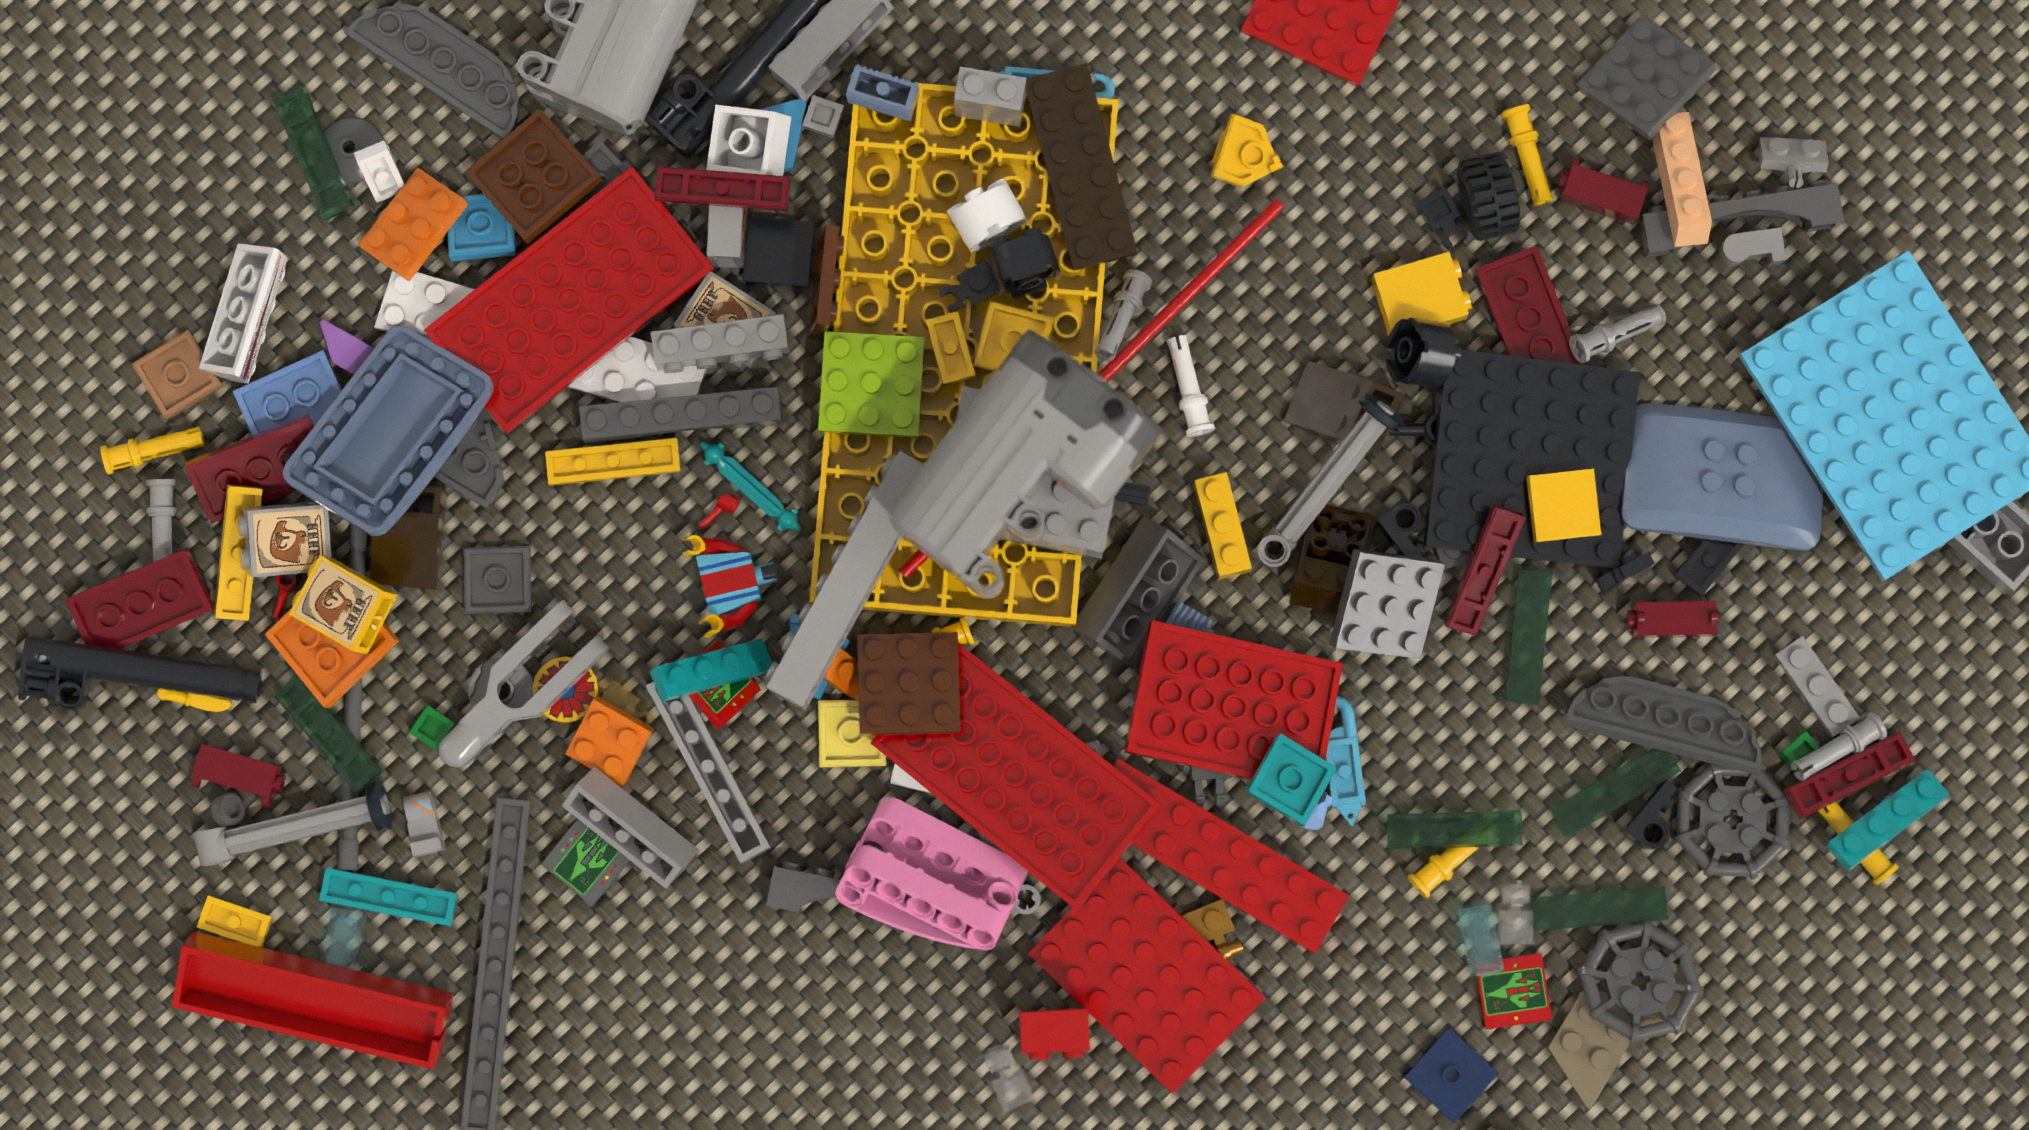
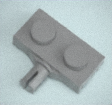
M1760 137L1758 144L1760 169L1779 170L1788 173L1790 187L1794 188L1795 182L1796 188L1803 185L1802 173H1826L1829 164L1826 141Z

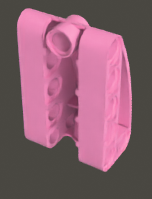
M886 797L880 801L861 840L857 842L845 866L846 870L836 889L835 895L843 905L900 930L942 943L990 950L996 946L1008 916L1017 901L1028 871L1010 856L899 799Z

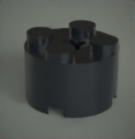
M1041 228L1029 229L1022 233V237L1012 240L1000 238L990 244L992 250L987 254L986 260L998 295L1001 298H1005L1006 292H1010L1012 298L1038 292L1048 287L1046 280L1054 277L1056 282L1062 276L1048 235L1042 234Z
M1409 317V319L1399 320L1389 335L1387 348L1392 350L1391 360L1386 359V367L1390 377L1395 382L1441 389L1443 383L1450 376L1454 363L1460 360L1462 348L1459 343H1456L1453 330L1447 323Z

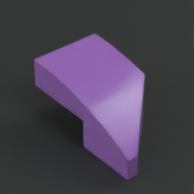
M321 319L319 327L322 330L327 357H330L332 363L354 375L374 348Z

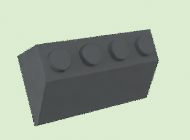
M1143 517L1077 617L1076 626H1071V628L1089 642L1134 670L1143 656L1149 621L1154 620L1163 623L1166 621L1205 559L1169 529Z

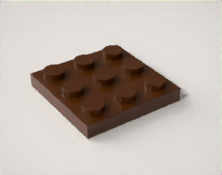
M540 108L465 171L472 182L527 244L603 181L595 169Z
M826 224L817 243L808 338L821 340L825 331L830 332V328L836 322L838 302H834L832 299L840 286L841 269L835 267L837 261L840 260V256L843 254L844 236H839V226Z
M958 632L857 635L860 736L953 734L961 732Z

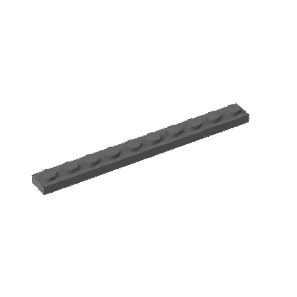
M497 798L461 1130H496L532 801Z

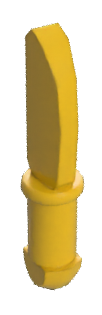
M162 689L156 690V696L162 701L178 702L185 704V706L190 705L206 711L221 712L229 709L233 704L231 700Z

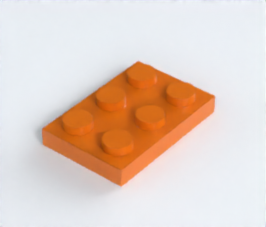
M417 167L358 246L409 282L468 206V203Z

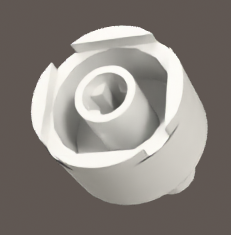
M1005 178L991 184L985 192L982 187L969 192L964 196L967 201L966 203L960 202L947 210L963 242L971 252H976L990 246L997 238L1004 234L1008 236L1027 221Z

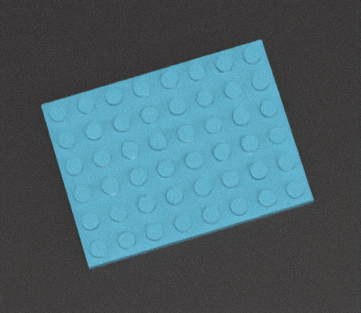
M1909 251L1739 355L1744 366L1882 581L1898 573L2029 491V436Z

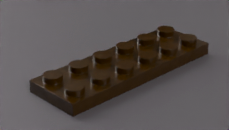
M1084 63L1026 78V95L1073 271L1137 255L1135 240L1088 64Z

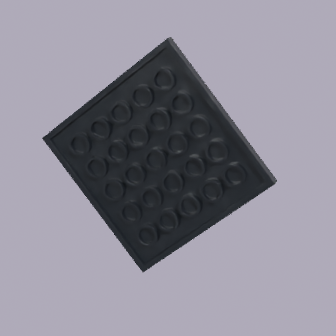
M1462 350L1460 360L1454 363L1450 376L1440 389L1423 547L1473 552L1493 504L1524 513L1526 517L1510 557L1607 569L1619 568L1624 522L1621 516L1625 471L1632 456L1640 372ZM1594 469L1601 535L1534 542L1526 476Z

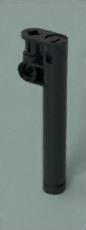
M787 0L709 88L692 75L675 76L671 79L668 87L660 94V101L647 113L644 121L678 153L689 159L712 133L715 105L736 107L770 69L768 66L773 62L776 54L784 50L795 39L798 31L807 26L818 15L820 8L824 4L829 3V0ZM683 80L688 81L692 85V94L687 99L681 98L677 91L679 83Z
M27 636L22 652L18 699L24 701L27 696L47 699L48 703L57 704L62 709L74 710L83 703L89 693L91 679L257 703L261 689L262 671L254 669L245 670L244 668ZM65 686L75 687L79 692V696L69 695L65 690Z

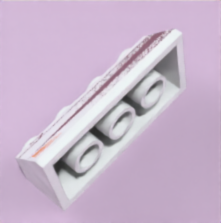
M237 244L200 362V370L230 381L249 384L256 368V358L260 346L266 336L265 330L270 314L275 307V297L280 282L285 275V265L288 258L280 250L271 247Z

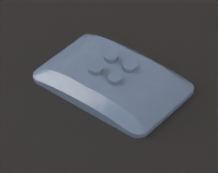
M405 326L391 328L286 462L283 468L284 479L297 491L372 536L385 534L432 480L476 420L493 393L494 385L492 380L483 371L439 345L436 346L434 342Z
M1653 403L1637 405L1632 456L1625 471L1621 516L1625 525L1639 531L1797 551H1808L1818 543L1821 533L1824 489L1778 418Z

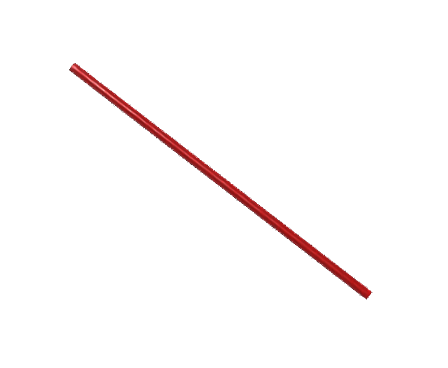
M1274 199L1097 375L1108 382L1284 209L1282 203ZM918 549L898 571L908 579L929 557Z

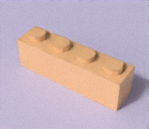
M1689 112L1676 113L1666 121V124L1652 138L1675 247L1708 244L1712 219Z

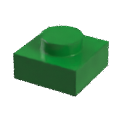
M427 705L409 733L438 751L443 738L457 724Z
M1804 731L1778 754L1791 768L1793 761L1799 760L1820 746L1807 731Z

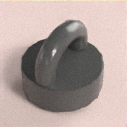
M232 792L224 793L213 799L211 813L219 826L231 827L243 820L245 806L237 794Z

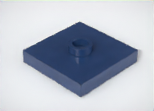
M1447 1028L1403 1078L1451 1122L1455 1123L1499 1073L1450 1028Z

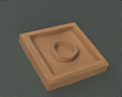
M186 330L132 363L133 368L167 421L224 387L217 375L199 369L203 351L189 330Z

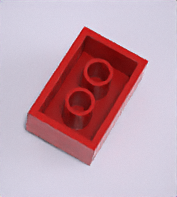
M1087 1008L1019 1012L1022 1054H1028L1029 1060L1049 1059L1050 1052H1062L1063 1058L1083 1057V1051L1090 1050Z

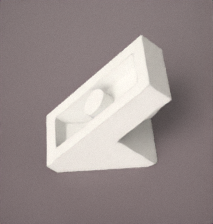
M385 141L354 152L356 161L376 203L397 195L403 187L404 181Z

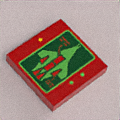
M718 639L714 643H712L702 654L724 649L726 647ZM752 678L690 694L689 697L718 730L735 716L761 688Z
M1542 953L1474 963L1485 1030L1552 1020Z

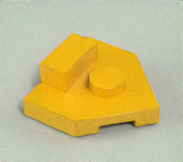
M1236 114L1230 115L1226 129L1221 132L1212 160L1214 167L1210 177L1241 188L1282 168L1283 165L1268 140L1269 136L1264 125Z

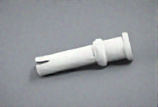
M1187 335L1178 336L1180 350L1178 349L1175 337L1168 339L1166 342L1182 399L1179 401V409L1184 411L1188 426V429L1185 431L1186 436L1195 437L1214 431L1215 426L1209 421L1206 409L1208 399L1204 394H1201Z

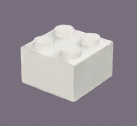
M715 105L706 170L783 176L791 116L773 111Z

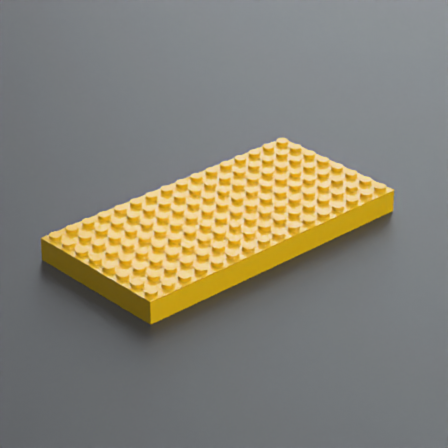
M917 83L919 86V97L911 121L853 104L842 225L844 248L839 260L841 279L836 293L838 309L833 332L925 338L919 438L824 432L809 601L812 605L818 596L816 591H814L823 573L829 575L834 567L831 559L840 543L846 546L851 537L849 532H847L856 514L862 516L867 508L864 500L873 485L879 487L883 478L880 472L887 458L890 455L895 458L898 451H901L924 464L956 423L963 386L982 389L994 373L993 371L973 367L975 372L974 378L943 386L926 324L928 319L950 314L947 307L954 304L957 300L953 294H947L941 298L939 295L940 290L946 286H959L960 283L956 276L986 260L987 254L992 250L988 246L976 252L969 251L947 213V210L960 202L966 203L967 201L964 196L979 187H982L985 192L991 184L1005 178L1027 221L1008 236L1004 234L996 240L1000 238L1012 240L1022 237V233L1029 229L1041 228L1042 234H1046L1050 238L1062 272L1059 280L1055 282L1054 277L1046 280L1048 287L1026 296L1012 298L1011 293L1006 292L1005 298H1001L997 293L975 306H972L969 299L963 301L958 314L972 364L974 363L989 302L992 301L1054 317L1049 341L1080 364H1083L1095 373L1097 372L1098 357L1094 351L1098 345L1100 335L1105 263L1077 271L1072 269L1027 95L1025 97L1020 127L955 116L954 97L956 86ZM1097 98L1114 162L1119 99ZM902 537L862 609L1064 627L1076 626L1082 556L999 540L988 554V557L1000 567L1004 584L999 595L988 599L976 594L930 558L906 579L898 569L918 549ZM985 573L979 578L978 582L983 586H989L995 582L997 577L994 574Z

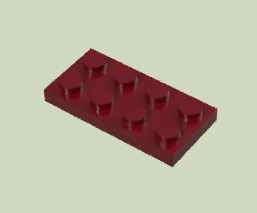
M1537 245L1474 270L1508 356L1585 365L1578 362L1571 352L1569 340L1573 334Z
M309 414L184 462V468L211 524L224 519L227 485L263 489L261 504L297 491L285 481L283 468L314 427Z
M188 547L65 599L84 643L114 649H121L215 609Z

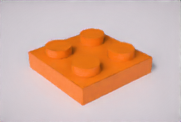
M596 696L591 702L565 754L590 769L596 767L613 782L623 787L627 783L655 728L601 697Z

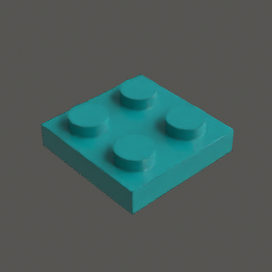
M1280 733L1273 740L1245 793L1298 825L1305 826L1337 767Z

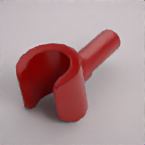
M732 494L722 495L713 510L698 526L704 530L722 511L733 515L741 502L740 499Z
M295 574L292 583L287 586L282 585L285 575H277L276 582L280 590L272 617L280 619L289 593L297 589L298 580Z

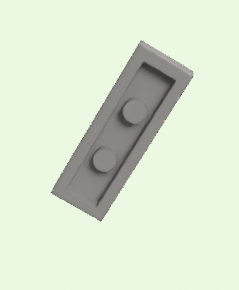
M1803 636L1773 655L1830 737H1834L1842 731V728L1860 719Z

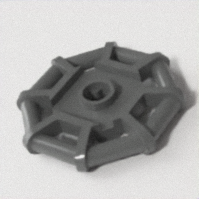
M1708 763L1681 790L1677 789L1674 795L1677 797L1676 836L1673 837L1674 842L1681 845L1704 871L1703 875L1709 878L1712 875L1749 877L1751 880L1756 879L1758 874L1785 849L1789 850L1791 846L1789 842L1790 802L1781 788L1762 769V766L1757 776ZM1721 775L1747 778L1743 786H1725ZM1713 779L1716 789L1704 800L1695 798L1694 795ZM1755 781L1774 800L1773 802L1764 804L1760 797L1751 790ZM1690 804L1698 807V827L1689 831ZM1777 808L1776 835L1766 831L1767 811ZM1730 810L1736 811V815L1741 817V823L1736 824L1735 829H1730L1729 823L1724 822V816L1730 815ZM1701 835L1703 839L1708 841L1713 848L1710 858L1692 837ZM1762 838L1771 842L1754 860L1751 859L1749 850L1757 845ZM1721 853H1738L1741 855L1743 863L1718 862Z
M1644 920L1643 923L1609 931L1603 929L1599 932V939L1583 966L1578 968L1577 976L1581 977L1591 1012L1589 1017L1593 1021L1596 1019L1629 1039V1043L1637 1044L1640 1040L1665 1034H1679L1683 1031V1023L1698 997L1703 995L1704 987L1700 986L1690 952L1692 948L1688 942L1685 944L1654 926L1651 920ZM1641 937L1640 947L1622 951L1616 944V942ZM1649 938L1674 953L1665 958L1659 951L1648 948ZM1607 950H1609L1615 957L1606 972L1596 970ZM1679 959L1686 985L1678 984L1675 981L1671 964ZM1636 974H1641L1642 977L1648 979L1649 983L1645 985L1644 991H1640L1639 986H1633L1631 983L1636 978ZM1596 980L1604 981L1609 1001L1603 1005ZM1673 993L1684 994L1673 1015L1670 1014L1666 1005ZM1614 1006L1617 1009L1621 1008L1626 1011L1627 1015L1631 1016V1025L1608 1012V1010ZM1659 1014L1663 1019L1662 1022L1640 1026L1641 1017Z

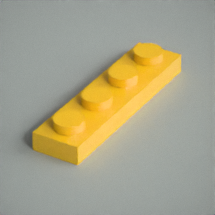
M677 438L545 452L549 486L681 472Z
M227 485L213 615L215 618L249 621L253 577L247 574V569L242 570L240 550L245 549V537L239 536L238 516H243L242 508L261 506L263 490L261 488Z

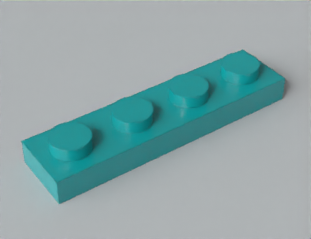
M761 638L657 666L649 672L661 702L766 674L772 665V661Z
M1926 769L1830 840L1826 848L1849 872L1946 800L1950 793Z
M326 868L319 901L452 926L458 893Z

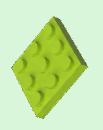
M825 331L818 431L919 438L925 338Z

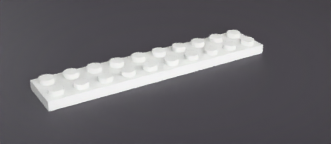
M392 271L374 328L388 332L396 326H405L432 341L424 329L475 289L416 272L408 282ZM629 337L567 387L617 403L699 395L707 369H697V366L683 367L684 371L664 373V370H658L655 366L652 343Z

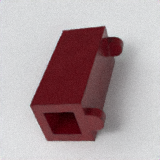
M1573 158L1568 172L1562 171L1556 189L1561 191L1559 201L1634 225L1639 219L1649 182L1642 180L1640 185L1580 166V159Z
M1716 601L1636 602L1631 605V610H1627L1626 626L1627 630H1632V638L1712 637L1717 634L1719 615Z
M201 744L191 775L193 776L191 786L199 788L202 779L262 796V807L269 808L272 799H275L276 793L281 794L285 785L286 775L282 774L283 767Z

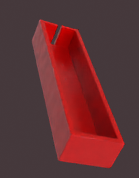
M1117 759L1114 767L1162 805L1130 846L1310 953L1316 954L1349 898L1348 894L1124 761Z
M193 931L181 948L172 1007L434 1069L443 1053L447 1033L446 1025L449 1021L454 993Z

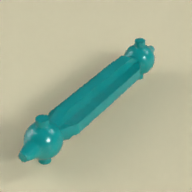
M703 441L700 444L705 457L703 463L707 466L710 463L717 464L720 473L768 516L778 518L779 525L777 529L781 532L783 529H792L797 532L802 529L797 522L796 514L799 511L796 508L785 510L782 501L734 458L724 455L723 448L725 445L720 442L717 445Z

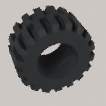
M1495 152L1459 161L1457 169L1458 191L1466 223L1477 241H1482L1518 232L1521 216L1517 189L1510 166L1502 153Z

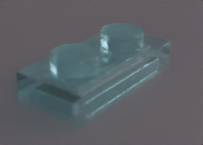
M1485 905L1459 909L1457 914L1470 977L1503 972L1504 966L1492 906Z
M332 908L320 962L355 970L367 914Z

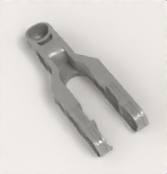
M565 600L555 605L491 667L486 696L461 719L458 725L443 738L439 745V757L446 765L456 768L465 766L512 721L541 717L609 651L610 646L605 644L598 635L586 644L521 708H510L502 703L499 697L502 685L533 656L531 653L547 637H553L557 633L555 630L568 616L575 613V610L569 607Z

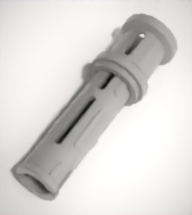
M1127 270L1123 276L1124 284L1122 289L1114 296V310L1094 351L1101 360H1114L1131 318L1141 310L1143 305L1142 297L1145 292L1150 290L1152 280L1146 273L1140 270Z
M1654 304L1613 324H1598L1594 326L1593 331L1583 335L1575 334L1570 337L1571 352L1578 362L1585 363L1590 360L1591 356L1600 352L1608 353L1613 350L1617 343L1665 323V312L1660 305Z
M176 479L146 480V485L150 489V507L146 508V513H148V517H152L153 562L172 554V516H175V513H177V508L173 506V486L176 485Z
M1870 712L1858 724L1842 728L1840 736L1799 760L1793 761L1791 769L1795 770L1798 768L1799 770L1794 772V775L1798 780L1804 781L1809 776L1845 755L1861 753L1864 751V746L1869 743L1885 739L1887 737L1886 727L1878 715Z

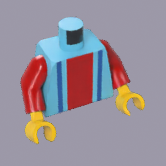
M697 535L682 539V541H690L693 545L692 551L683 552L684 556L690 557L701 554L696 556L709 615L700 620L699 624L706 622L712 627V630L704 634V636L710 638L719 631L742 625L757 610L758 602L762 600L759 585L778 581L774 563L770 562L754 566L750 552H746L741 545L723 539H701Z

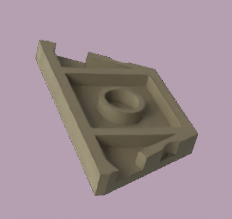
M1581 990L1548 1045V1049L1576 1090L1583 1104L1591 1109L1630 1043L1626 1037L1596 1019L1593 1021L1589 1017L1591 1012L1585 990ZM1599 991L1603 1005L1609 1001L1607 992ZM1614 1006L1608 1010V1012L1631 1025V1016L1627 1015L1626 1011L1621 1008L1617 1009ZM1645 1017L1640 1018V1026L1644 1021Z

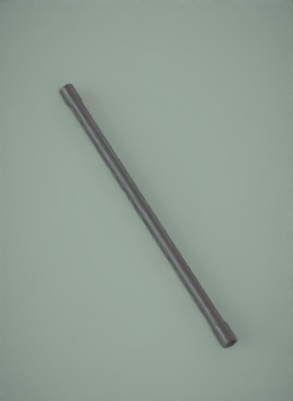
M351 524L349 567L366 576L367 533ZM362 678L345 693L342 801L359 797ZM358 825L341 829L338 846V870H358Z

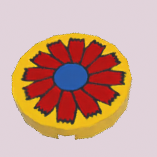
M572 657L554 658L542 665L534 677L532 686L533 696ZM592 669L576 682L544 715L553 721L561 723L576 722L584 718L591 702L599 695L598 679Z

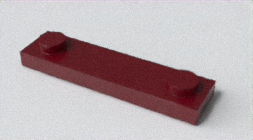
M657 166L654 200L788 212L791 178L789 176Z
M1496 504L1492 505L1444 620L1446 627L1474 636L1477 635L1526 519L1524 513Z
M1899 731L1867 747L1861 753L1858 752L1783 791L1799 820L1916 760Z

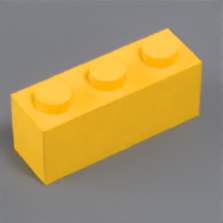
M1227 472L1194 480L1193 488L1217 580L1250 572L1252 566Z

